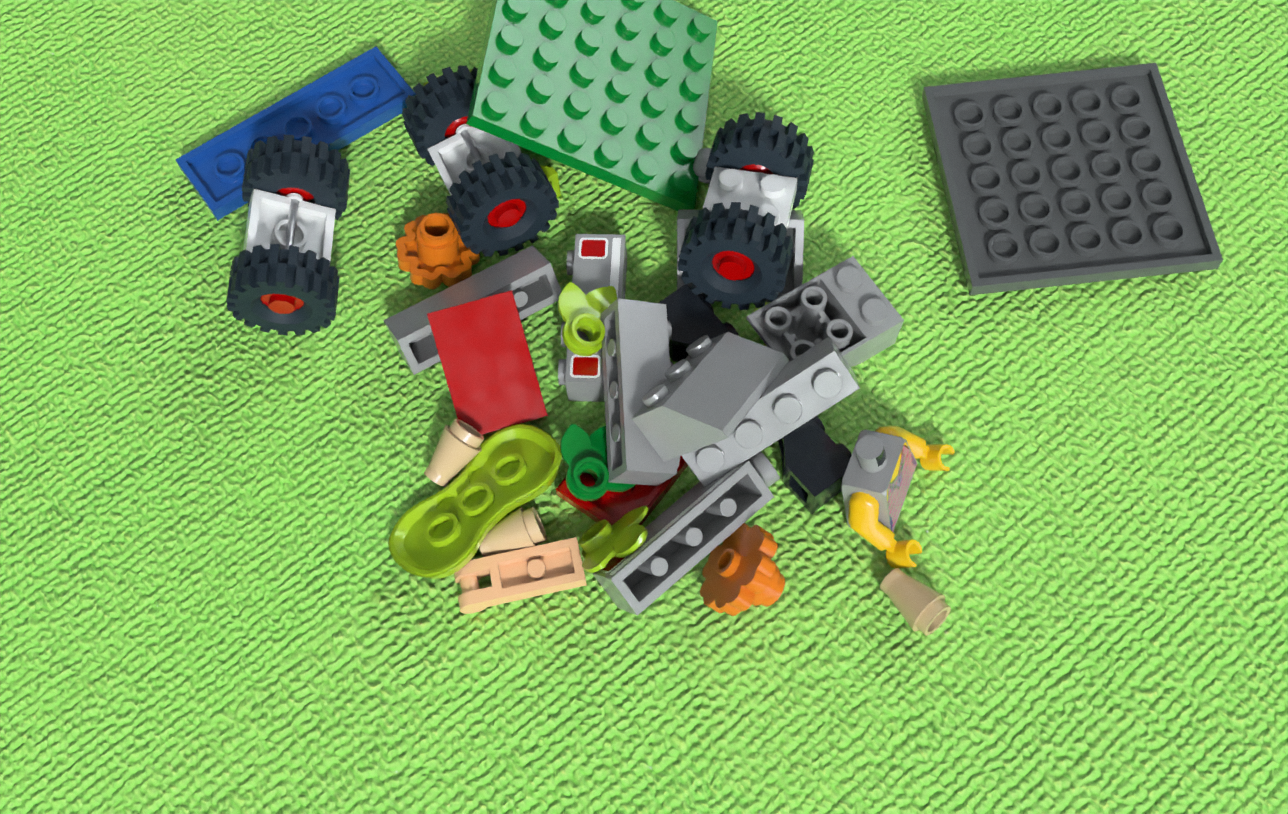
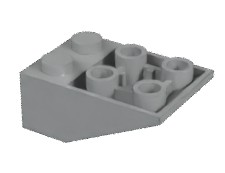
M854 256L747 316L748 322L765 345L784 353L789 362L830 336L850 367L863 363L895 344L904 319Z

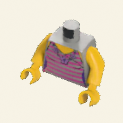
M898 426L879 427L875 431L862 430L860 432L842 479L841 488L848 527H851L878 550L883 551L886 549V559L891 567L911 568L917 565L910 559L909 555L921 554L922 547L917 540L913 539L896 541L893 532L917 466L916 459H920V464L925 470L949 471L950 468L942 464L941 454L954 455L955 451L948 444L926 445L925 439Z

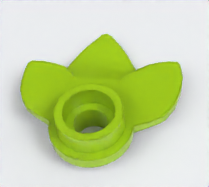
M569 282L561 291L558 297V310L565 322L562 329V338L567 348L579 356H592L602 348L605 327L601 321L600 314L617 299L614 286L597 288L585 295L577 285ZM577 331L584 332L588 336L589 341L581 339Z
M642 506L626 513L612 526L607 520H601L582 534L578 544L583 549L581 554L585 559L582 567L586 572L594 573L605 568L613 557L623 558L629 556L645 542L648 530L639 524L648 513L647 506Z

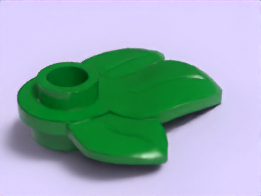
M576 424L569 426L561 439L560 452L569 467L566 472V485L572 495L583 501H594L601 498L607 491L626 492L636 485L608 482L606 426L600 427L590 436ZM583 473L592 475L595 484L593 486L584 485L580 480V475Z

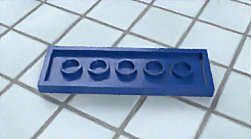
M375 46L177 158L176 162L218 221L248 203V201L244 202L242 198V185L247 153L250 148L254 149L256 142L261 140L267 144V137L276 136L278 140H283L284 135H293L294 140L302 141V137L306 136L312 138L311 143L317 145L320 141L327 143L328 151L333 149L340 150L402 114L403 109L407 108L405 100L408 95L415 97L416 93Z

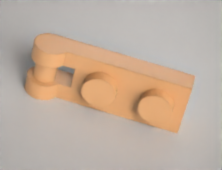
M577 537L473 559L462 569L454 573L455 582L460 584L462 592L458 596L460 612L465 614L477 613L490 606L587 585ZM491 576L492 586L480 589L478 580L482 577Z

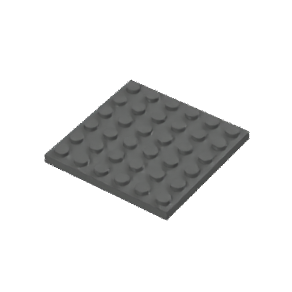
M1156 63L924 87L922 100L969 295L1218 269L1222 263L1223 258Z

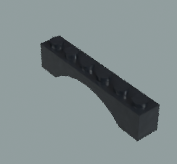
M687 284L659 302L666 304L667 320L670 321L672 327L669 355L675 362L685 359L689 355L686 352L688 346L702 336L708 335L712 339L726 332L739 336L736 329L730 323H722L714 314L712 305L704 301L705 296L702 294L695 295ZM818 416L777 441L782 460L783 483L811 514L842 491V479L852 454L842 443L836 444L825 433V427Z

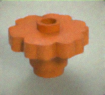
M431 213L417 217L415 221L405 225V236L396 240L399 269L410 272L412 283L423 285L428 289H436L441 283L451 287L471 277L472 265L480 261V253L477 255L471 251L470 247L467 248L464 245L453 221L447 213Z
M744 523L727 537L722 545L717 546L711 551L702 571V575L706 580L700 588V595L703 597V602L706 606L718 613L725 612L730 616H736L741 611L749 609L751 605L768 607L779 599L785 587V577L780 573L778 566L772 560L777 551L778 544L774 541L771 533L758 525L750 527Z

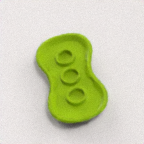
M525 424L509 426L490 436L481 444L482 451L468 463L463 472L443 490L417 503L402 515L389 536L388 546L392 558L410 574L431 579L445 578L462 569L473 558L489 531L503 517L521 505L535 499L552 485L557 477L562 460L558 442L544 430Z

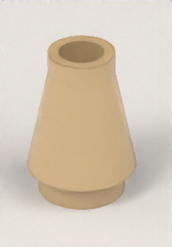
M455 419L450 426L445 425L424 474L436 484L446 487L450 480L482 451L480 444L484 440L483 435L459 419Z
M520 507L499 521L489 531L479 547L483 557L537 546L539 543L546 541V532L538 512L534 507L526 510Z
M899 568L889 572L880 584V589L887 594L912 630H920L926 636L936 631L951 611V607L945 603V596L906 575Z

